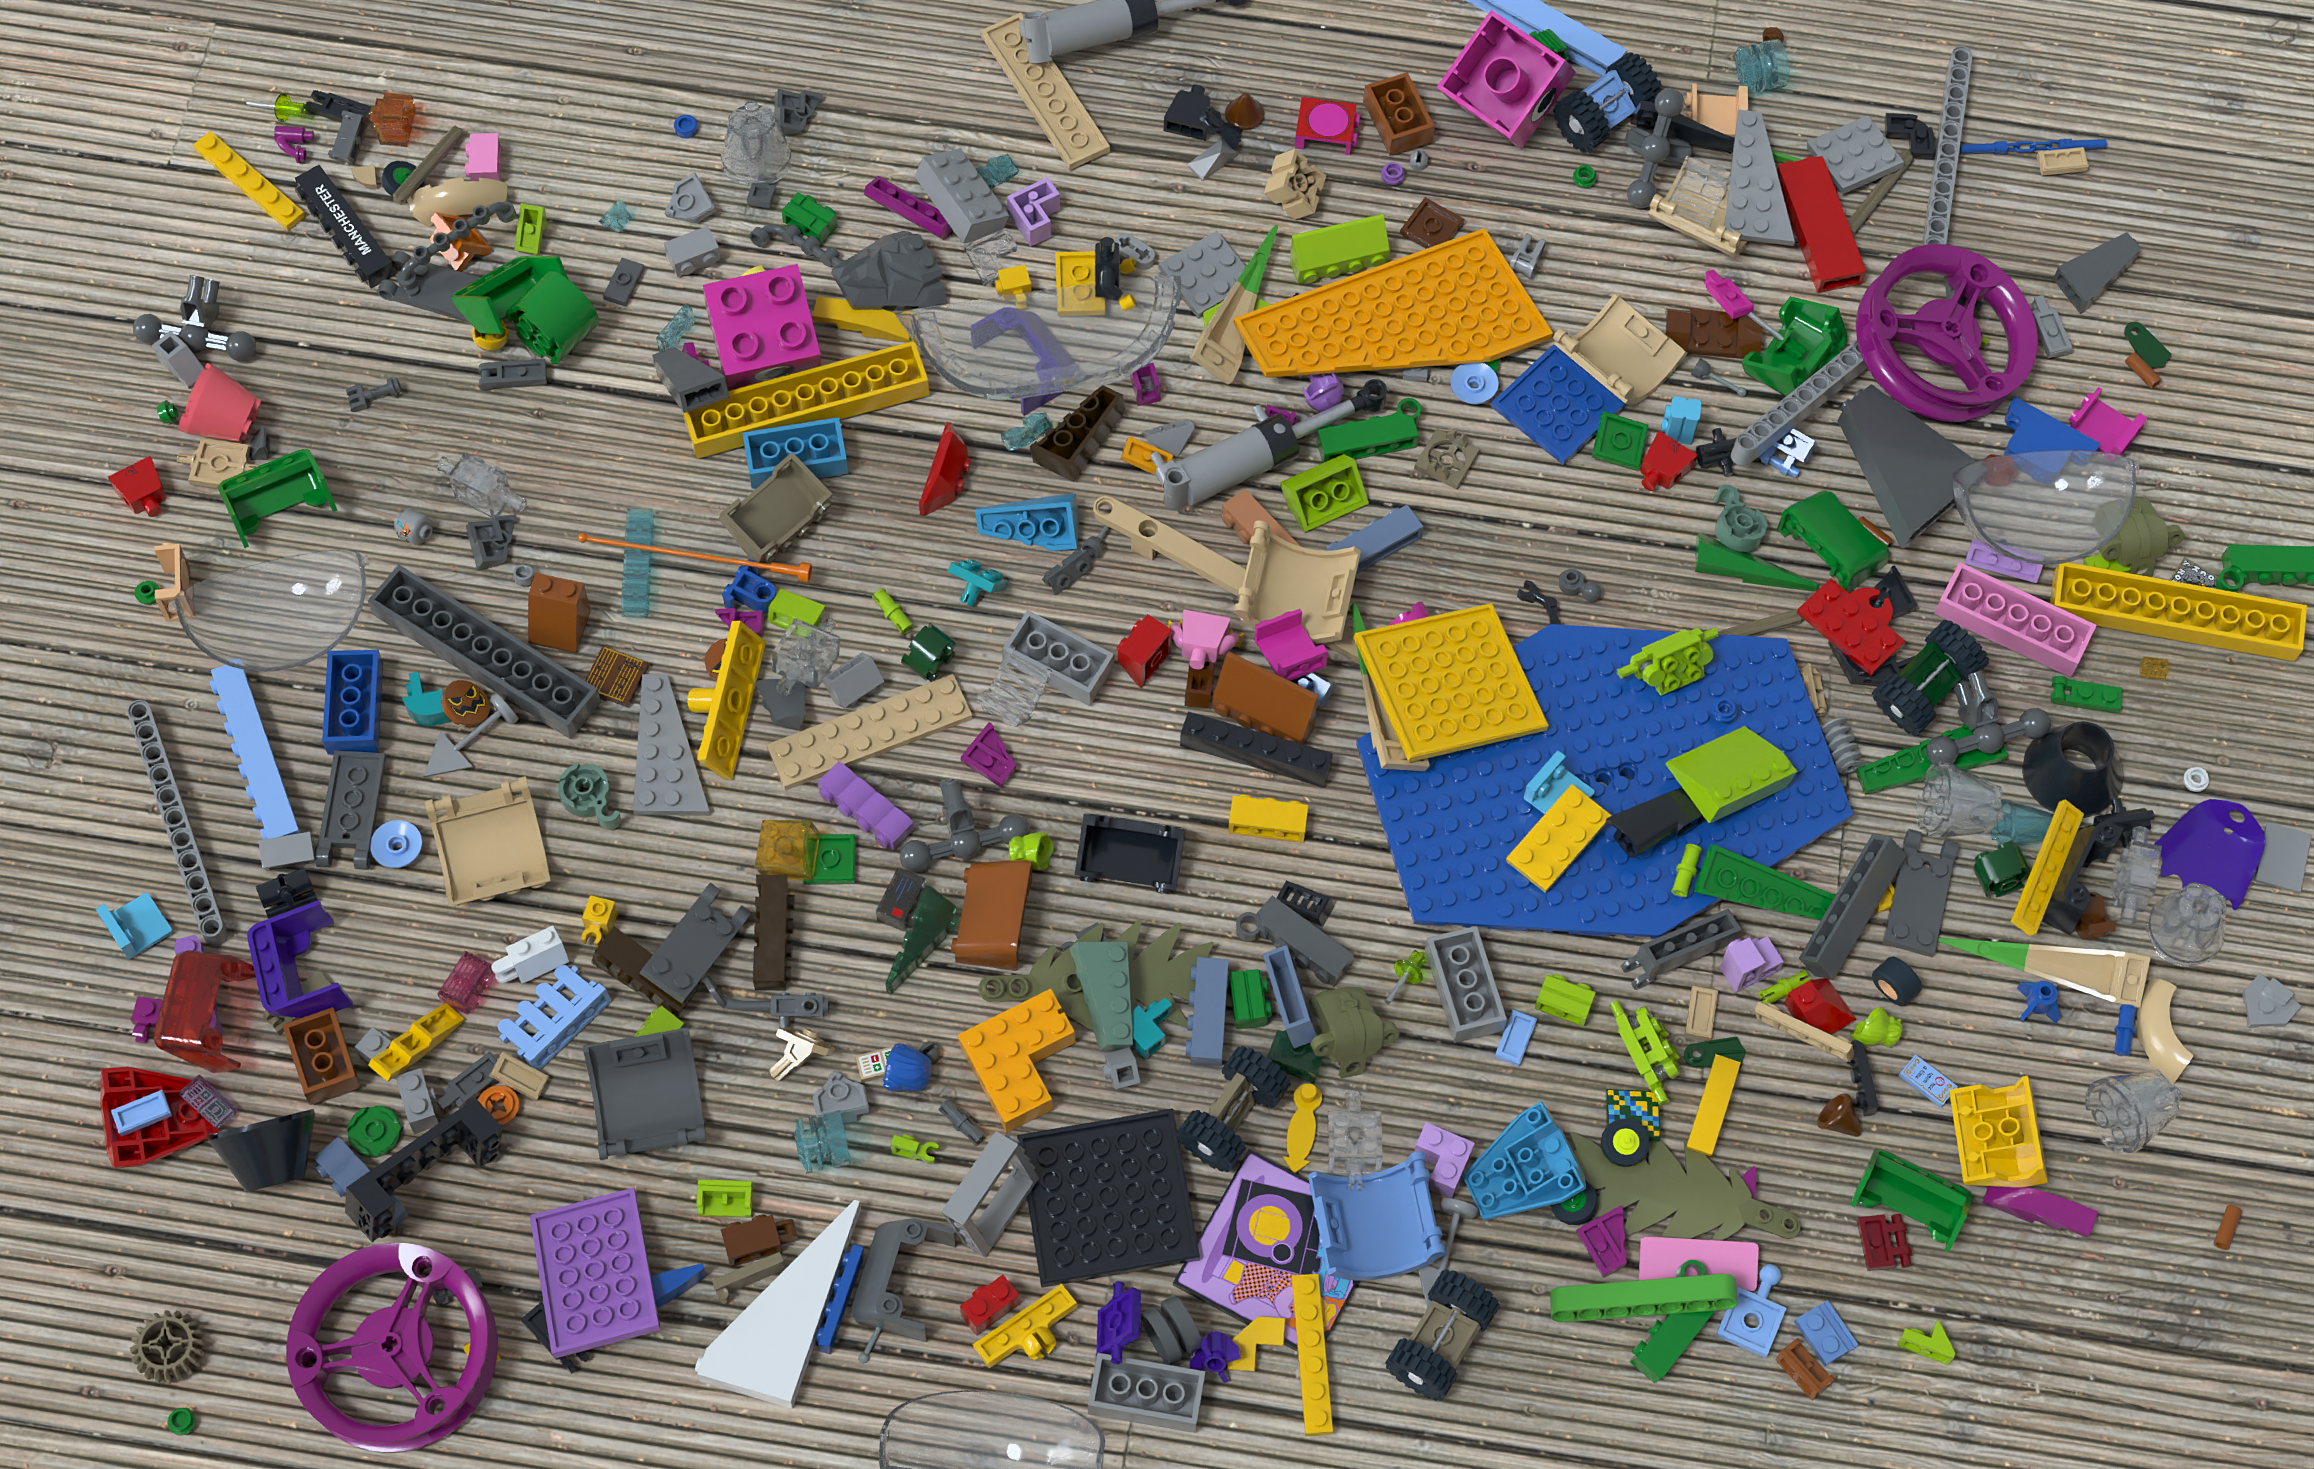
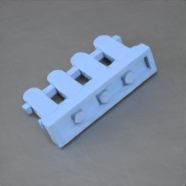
M566 965L557 967L554 974L558 981L553 986H550L548 983L539 984L536 987V994L539 999L534 1004L529 1001L520 1002L517 1006V1012L520 1017L515 1022L510 1019H503L498 1024V1029L501 1033L499 1036L500 1040L504 1044L509 1040L519 1049L517 1054L522 1059L525 1058L528 1065L538 1071L612 1002L606 988L600 983L596 984L594 981L587 983L577 975L580 971L575 966L571 969ZM564 987L576 995L571 1001H568L559 993ZM545 1005H548L557 1013L552 1019L540 1011ZM527 1022L538 1031L533 1037L521 1029Z

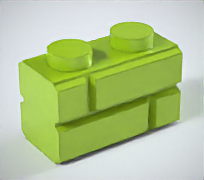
M1546 975L1535 1009L1584 1027L1596 992L1592 991L1591 987L1586 984L1577 983L1575 985L1569 983L1561 975Z

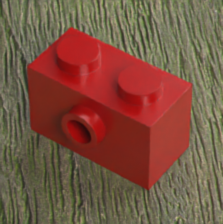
M1002 1274L989 1285L978 1287L972 1293L973 1297L960 1305V1315L975 1335L978 1336L1020 1305L1019 1294Z

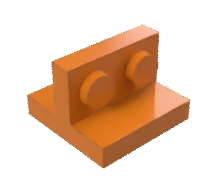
M435 212L430 220L437 229L429 240L434 243L433 237L436 233L443 232L448 234L454 230V221L457 219L467 221V218ZM473 228L470 230L468 237L456 239L451 243L449 250L445 252L440 251V253L456 271L462 272L475 254L487 256L492 248L478 231Z

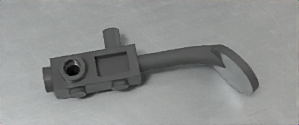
M708 975L703 977L706 987L722 1008L739 1011H771V1016H779V1028L790 1027V1016H824V1013H829V998H824V995H816V993H805V995L779 993V995H771V1001L736 1000L723 996L717 985ZM809 1002L814 1004L813 1009L808 1008Z

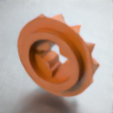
M492 1086L486 1089L478 1098V1101L500 1125L506 1126L509 1121L515 1119L518 1110H520L519 1099L516 1093L506 1086ZM491 1101L497 1104L504 1102L503 1107L506 1112L501 1110L493 1112L494 1107Z

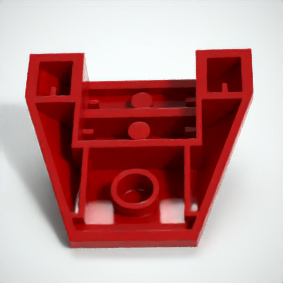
M129 1066L101 1068L100 1106L107 1156L113 1168L143 1166L207 1140V1135L218 1133V1125L216 1126L201 1112L214 1100V1097L200 1109H197L183 1095L199 1081ZM199 1082L214 1095L212 1084ZM163 1090L172 1116L121 1137L111 1110Z

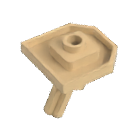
M793 1027L778 1028L775 1036L788 1041L784 1051L785 1056L770 1068L769 1072L775 1080L780 1081L792 1069L804 1064L814 1053L832 1056L835 1048L818 1038L819 1033L811 1029L804 1028L802 1031Z

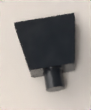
M1193 85L1190 92L1178 91L1164 116L1163 131L1203 141L1207 140L1208 132L1201 124L1200 112L1202 109L1210 107L1211 98L1204 95V87Z

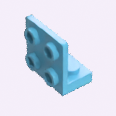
M1558 750L1528 783L1523 798L1544 814L1571 784L1589 798L1594 795V790L1565 769L1563 765L1566 756Z
M148 893L142 894L116 911L115 909L109 911L105 904L96 909L103 923L128 960L173 933L172 928Z

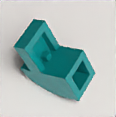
M419 672L409 673L410 683L406 684L408 697H403V702L410 718L424 726L450 723V719L445 715L441 707L443 690L424 693Z
M1166 997L1160 1002L1157 1000L1147 1007L1146 1012L1138 1005L1131 1014L1132 1046L1144 1060L1165 1045V1034L1157 1025L1172 1014V1004Z

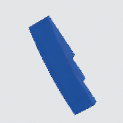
M703 1263L652 1275L657 1308L684 1294L704 1279L706 1271Z

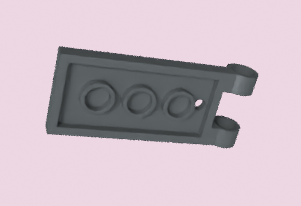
M396 251L391 260L393 268L401 271L405 263L412 257L403 251ZM428 263L427 265H418L413 269L418 277V284L413 289L405 290L390 280H382L377 289V294L385 300L396 301L470 323L455 307L451 295L480 277Z
M334 750L315 855L316 867L330 868L333 860V847L356 848L354 853L355 869L369 870L371 864L370 842L374 834L386 764L385 753ZM345 835H350L349 839H343Z
M1908 829L1902 848L1906 857L1897 872L1894 894L1882 943L1932 958L1936 950L1953 863L1959 844L1958 842L1945 839L1940 851V858L1918 853L1917 849L1922 833ZM1923 863L1928 864L1929 868H1925Z
M711 882L640 972L642 976L681 1004L753 913L741 905L729 921L715 911L710 905L716 899L721 889Z

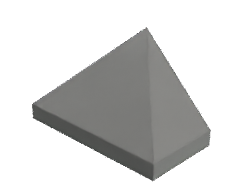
M1221 139L1189 162L1187 167L1204 181L1237 156V152Z
M1186 418L1142 431V434L1152 444L1178 457L1195 427L1194 423Z

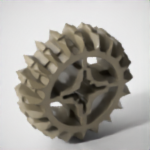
M165 1310L163 1317H160L158 1313H154L155 1320L152 1322L144 1318L146 1327H137L136 1331L140 1336L132 1337V1342L136 1345L130 1347V1352L135 1355L132 1357V1362L138 1365L136 1368L138 1372H145L144 1376L148 1380L154 1377L155 1382L159 1384L164 1378L168 1384H171L174 1376L178 1381H182V1373L184 1372L192 1375L190 1367L192 1365L200 1367V1363L196 1358H201L205 1355L203 1350H201V1348L206 1346V1342L201 1339L204 1336V1332L202 1329H198L200 1326L196 1320L191 1321L192 1318L188 1314L182 1317L181 1312L177 1310L173 1315H171L169 1310ZM172 1329L185 1331L188 1334V1339L183 1340L181 1337H175ZM158 1333H160L157 1339L152 1340ZM171 1342L173 1346L166 1353L164 1347L167 1348L166 1345ZM185 1353L178 1361H176L177 1357L180 1354ZM148 1355L161 1356L164 1365L151 1363Z

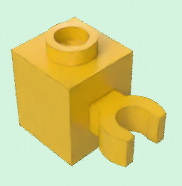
M1026 265L998 270V280L994 281L997 294H1002L1004 303L1014 301L1016 310H1026L1025 298L1032 297L1031 281Z
M590 895L582 916L585 927L581 937L583 944L587 943L589 937L594 936L596 937L595 946L598 947L602 942L601 934L607 936L614 927L618 916L615 901Z

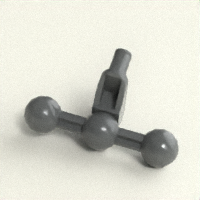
M1674 88L1663 89L1655 97L1654 105L1659 114L1654 131L1633 127L1626 133L1625 140L1627 145L1631 149L1642 153V156L1645 158L1639 179L1633 181L1627 189L1629 202L1637 208L1649 207L1654 195L1657 194L1653 179L1658 163L1665 160L1682 163L1689 159L1692 154V148L1688 142L1667 135L1672 118L1678 116L1684 108L1683 95Z
M189 276L187 294L181 299L180 305L182 323L186 324L183 328L164 325L153 314H143L133 324L135 337L144 344H153L172 331L188 346L192 353L201 352L207 347L227 351L233 360L240 362L249 360L256 351L254 338L245 331H237L229 337L208 332L207 328L211 329L219 313L220 306H218L216 301L220 282L205 279V277Z
M1978 671L1968 675L1975 697L1972 696L1967 681L1958 683L1953 687L1960 705L1957 711L1959 717L1970 731L1974 730L1973 735L1957 740H1952L1946 736L1935 737L1928 743L1926 755L1931 764L1941 768L1949 767L1956 761L1959 754L1976 749L1983 753H1995L2000 750L2005 740L2021 735L2030 739H2041L2049 732L2051 720L2047 712L2042 709L2029 708L2022 713L2019 721L2003 726L1997 725L1995 722L1999 719L1996 695L1993 691H1989L1983 671Z
M949 779L941 781L939 784L944 800L942 812L948 831L951 834L950 839L930 845L919 840H911L901 848L900 862L907 871L914 873L925 870L930 865L931 860L954 854L960 859H970L979 852L982 846L1001 841L1009 845L1013 837H1024L1030 834V825L1022 815L1009 814L1000 821L998 827L976 832L974 830L971 807L968 802L964 801L959 780Z

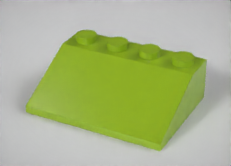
M1745 726L1666 762V766L1709 824L1787 788L1797 773V770L1781 750Z

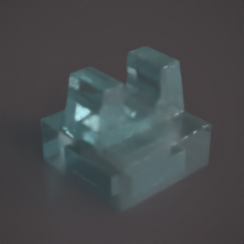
M618 200L602 216L599 222L605 228L608 226L619 232L623 228L618 221L619 218L627 223L632 216L626 210L627 205L623 201Z

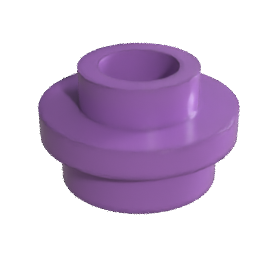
M1390 162L1382 168L1381 178L1387 184L1396 185L1403 181L1405 173L1400 164Z

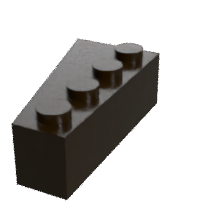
M1101 385L1080 403V407L1072 414L1069 412L1063 418V422L1056 428L1049 429L1043 439L1039 442L1035 441L1030 445L1033 463L1074 482L1126 411L1123 394Z
M756 875L759 897H755L756 919H758V922H755L754 926L755 943H757V946H754L753 957L754 989L758 991H786V982H791L792 973L791 966H787V961L793 955V943L789 942V934L794 933V918H790V910H795V895L790 893L787 875Z
M614 926L596 948L591 963L637 992L645 1000L651 1001L657 1006L662 1005L675 1017H678L694 997L698 987L696 986L681 1004L642 976L640 972L653 954Z

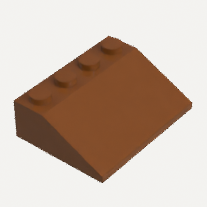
M1228 651L1213 695L1212 709L1222 717L1228 716L1236 720L1239 725L1245 728L1250 727L1258 732L1305 745L1315 728L1318 694Z

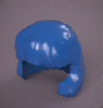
M904 1043L895 1044L886 1061L883 1087L892 1092L922 1091L926 1089L933 1070L931 1060L925 1054Z

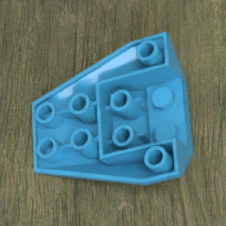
M1542 1101L1520 1113L1462 1176L1484 1221L1561 1203L1586 1189L1585 1175L1563 1131Z

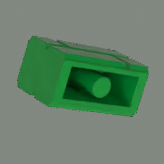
M797 192L782 209L783 223L788 226H797L801 233L807 237H816L820 241V245L828 239L829 235L838 226L835 211L828 206L822 207L817 204L816 200L810 195L804 196Z
M1259 969L1229 973L1235 1029L1265 1027L1267 1017H1271L1270 1001L1265 1002L1264 993H1268L1266 977L1261 978V971Z

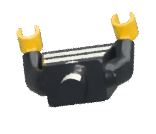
M1104 237L1100 240V243L1095 244V297H1112L1115 301L1119 300V304L1124 311H1128L1136 307V299L1131 293L1126 296L1122 295L1123 291L1119 288L1120 269L1123 274L1136 271V268L1133 266L1136 265V260L1133 257L1124 260V257L1119 254V244L1114 243V239L1110 237Z

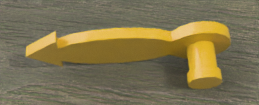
M1313 1084L1300 1085L1293 1095V1102L1297 1111L1293 1114L1287 1131L1286 1146L1289 1157L1282 1156V1158L1294 1173L1299 1172L1311 1163V1161L1305 1159L1312 1149L1315 1138L1316 1123L1313 1112L1320 1107L1322 1102V1093Z

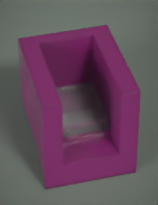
M1154 363L1130 367V379L1136 396L1137 406L1160 402L1161 385Z

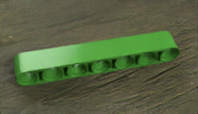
M1730 1274L1557 1287L1550 1291L1551 1319L1556 1322L1728 1310L1737 1306L1736 1278Z

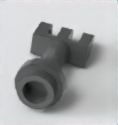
M392 377L387 379V384L364 391L361 384L346 389L347 396H349L348 401L351 404V412L368 409L367 400L388 393L395 397L398 396V393L402 392L399 380Z

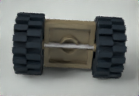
M1238 1046L1222 1068V1074L1228 1080L1224 1086L1223 1093L1218 1100L1211 1104L1209 1113L1201 1112L1200 1110L1191 1111L1177 1131L1176 1136L1179 1138V1142L1185 1145L1184 1148L1187 1151H1191L1195 1158L1198 1157L1203 1163L1209 1164L1211 1168H1217L1221 1172L1231 1171L1246 1150L1245 1143L1241 1141L1242 1138L1239 1135L1235 1134V1130L1254 1103L1262 1104L1266 1108L1268 1106L1270 1108L1276 1107L1291 1086L1289 1077H1286L1285 1071L1280 1070L1279 1065L1272 1063L1270 1058H1265L1259 1051L1255 1052L1250 1047L1247 1049L1245 1046Z
M1443 1270L1428 1293V1299L1432 1302L1408 1340L1406 1338L1400 1339L1385 1362L1386 1368L1390 1370V1374L1396 1376L1399 1382H1403L1404 1386L1409 1389L1412 1388L1419 1395L1421 1393L1428 1399L1431 1397L1435 1401H1442L1458 1376L1456 1367L1480 1330L1483 1332L1487 1329L1500 1307L1497 1298L1492 1297L1493 1294L1490 1291H1486V1287L1482 1284H1477L1476 1280L1472 1278H1467L1465 1274H1458L1454 1270Z

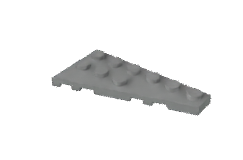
M1738 109L1725 226H1727V230L1742 233L1740 240L1794 246L1795 240L1762 112Z
M642 674L633 806L634 815L711 816L668 675Z

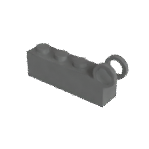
M1726 909L1642 944L1637 954L1626 960L1621 965V968L1626 973L1640 966L1643 967L1646 973L1640 975L1631 983L1633 989L1638 990L1653 982L1659 974L1728 946L1737 938L1741 928L1730 910Z

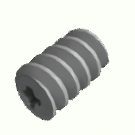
M1847 718L1833 719L1821 727L1838 774L1855 772L1858 768L1866 765L1864 760L1857 761L1862 757V753L1858 751L1853 752L1859 746L1857 743H1850L1855 739L1854 734H1847L1852 730L1850 725L1843 726L1848 721Z

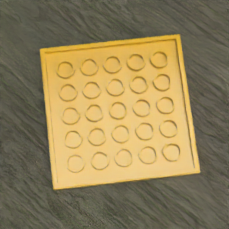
M1492 603L1357 632L1354 635V640L1408 762L1547 731L1549 725Z

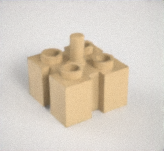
M1296 149L1275 156L1271 169L1274 177L1268 178L1263 193L1275 204L1282 203L1283 210L1294 220L1315 213L1319 201L1316 192L1322 190L1327 176L1315 165L1308 166V159Z

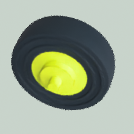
M1615 1120L1602 1133V1152L1611 1163L1617 1166L1630 1167L1636 1165L1648 1152V1134L1644 1127L1634 1120Z

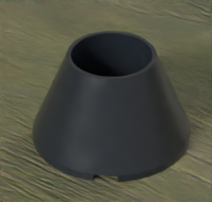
M2075 722L2050 728L2046 736L2031 741L2026 749L2022 765L2023 779L2028 791L2040 805L2055 813L2058 803L2066 799L2084 813L2083 818L2097 815L2112 805L2111 800L2118 797L2123 785V766L2112 738L2105 729L2091 722ZM2074 750L2085 754L2092 760L2096 769L2088 770L2074 766L2065 758L2062 751Z
M310 1109L207 1135V1138L246 1192L305 1177L315 1111Z

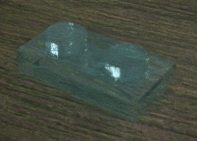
M684 304L656 337L660 352L676 347L682 335L691 330L694 325V315L691 307Z

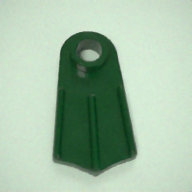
M2130 322L2124 328V335L2134 351L2152 369L2165 366L2172 354L2141 323ZM2131 331H2135L2138 335H2133Z
M1737 1036L1688 1045L1684 1051V1060L1692 1067L1711 1068L1714 1057L1717 1054L1741 1062L1739 1067L1741 1068L1746 1050L1741 1045ZM1691 1052H1699L1700 1057H1694Z

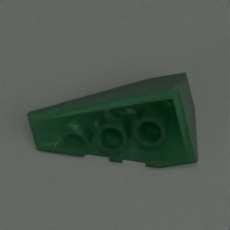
M926 885L914 910L913 929L906 930L902 945L904 952L899 951L886 980L887 994L892 995L947 938L949 931H954L957 926L959 917L956 915V906L929 885Z

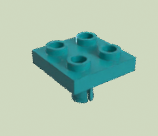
M968 559V561L951 562L947 572L968 581L960 598V601L962 603L966 602V605L974 607L981 588L990 593L1004 591L1007 588L1009 581L1003 579L1002 573L993 569L987 571L981 568L982 564L976 560Z

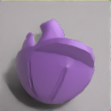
M1331 372L1332 376L1324 377L1322 374L1309 375L1312 383L1307 387V391L1303 387L1306 403L1314 410L1323 412L1341 403L1344 396V387L1342 381L1338 379L1334 372Z

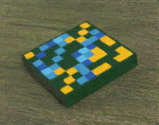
M1606 1089V1127L1618 1119H1631L1644 1127L1649 1141L1660 1142V1107L1653 1092Z

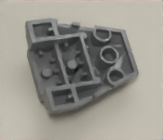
M901 231L885 235L831 271L832 276L852 309L882 310L883 306H896V310H904L905 306H918V311H926L946 306L947 303L945 288L940 281L942 270L918 233L912 234L908 231Z

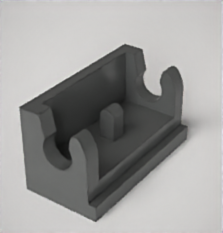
M342 111L343 120L333 149L329 150L328 155L331 159L355 165L369 121L363 115Z

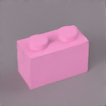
M470 134V143H466V157L469 158V163H465L466 177H470L471 181H479V178L500 181L501 143L499 134Z

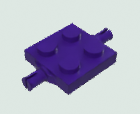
M1121 1281L1113 1283L1112 1299L1098 1310L1096 1355L1098 1353L1111 1355V1363L1116 1365L1123 1361L1122 1350L1124 1346L1140 1337L1141 1291L1132 1287L1124 1292L1125 1284Z

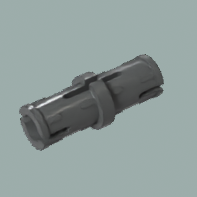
M948 1098L941 1104L939 1111L954 1124V1128L957 1131H961L975 1146L983 1142L987 1133L972 1120L970 1113H965L951 1098Z

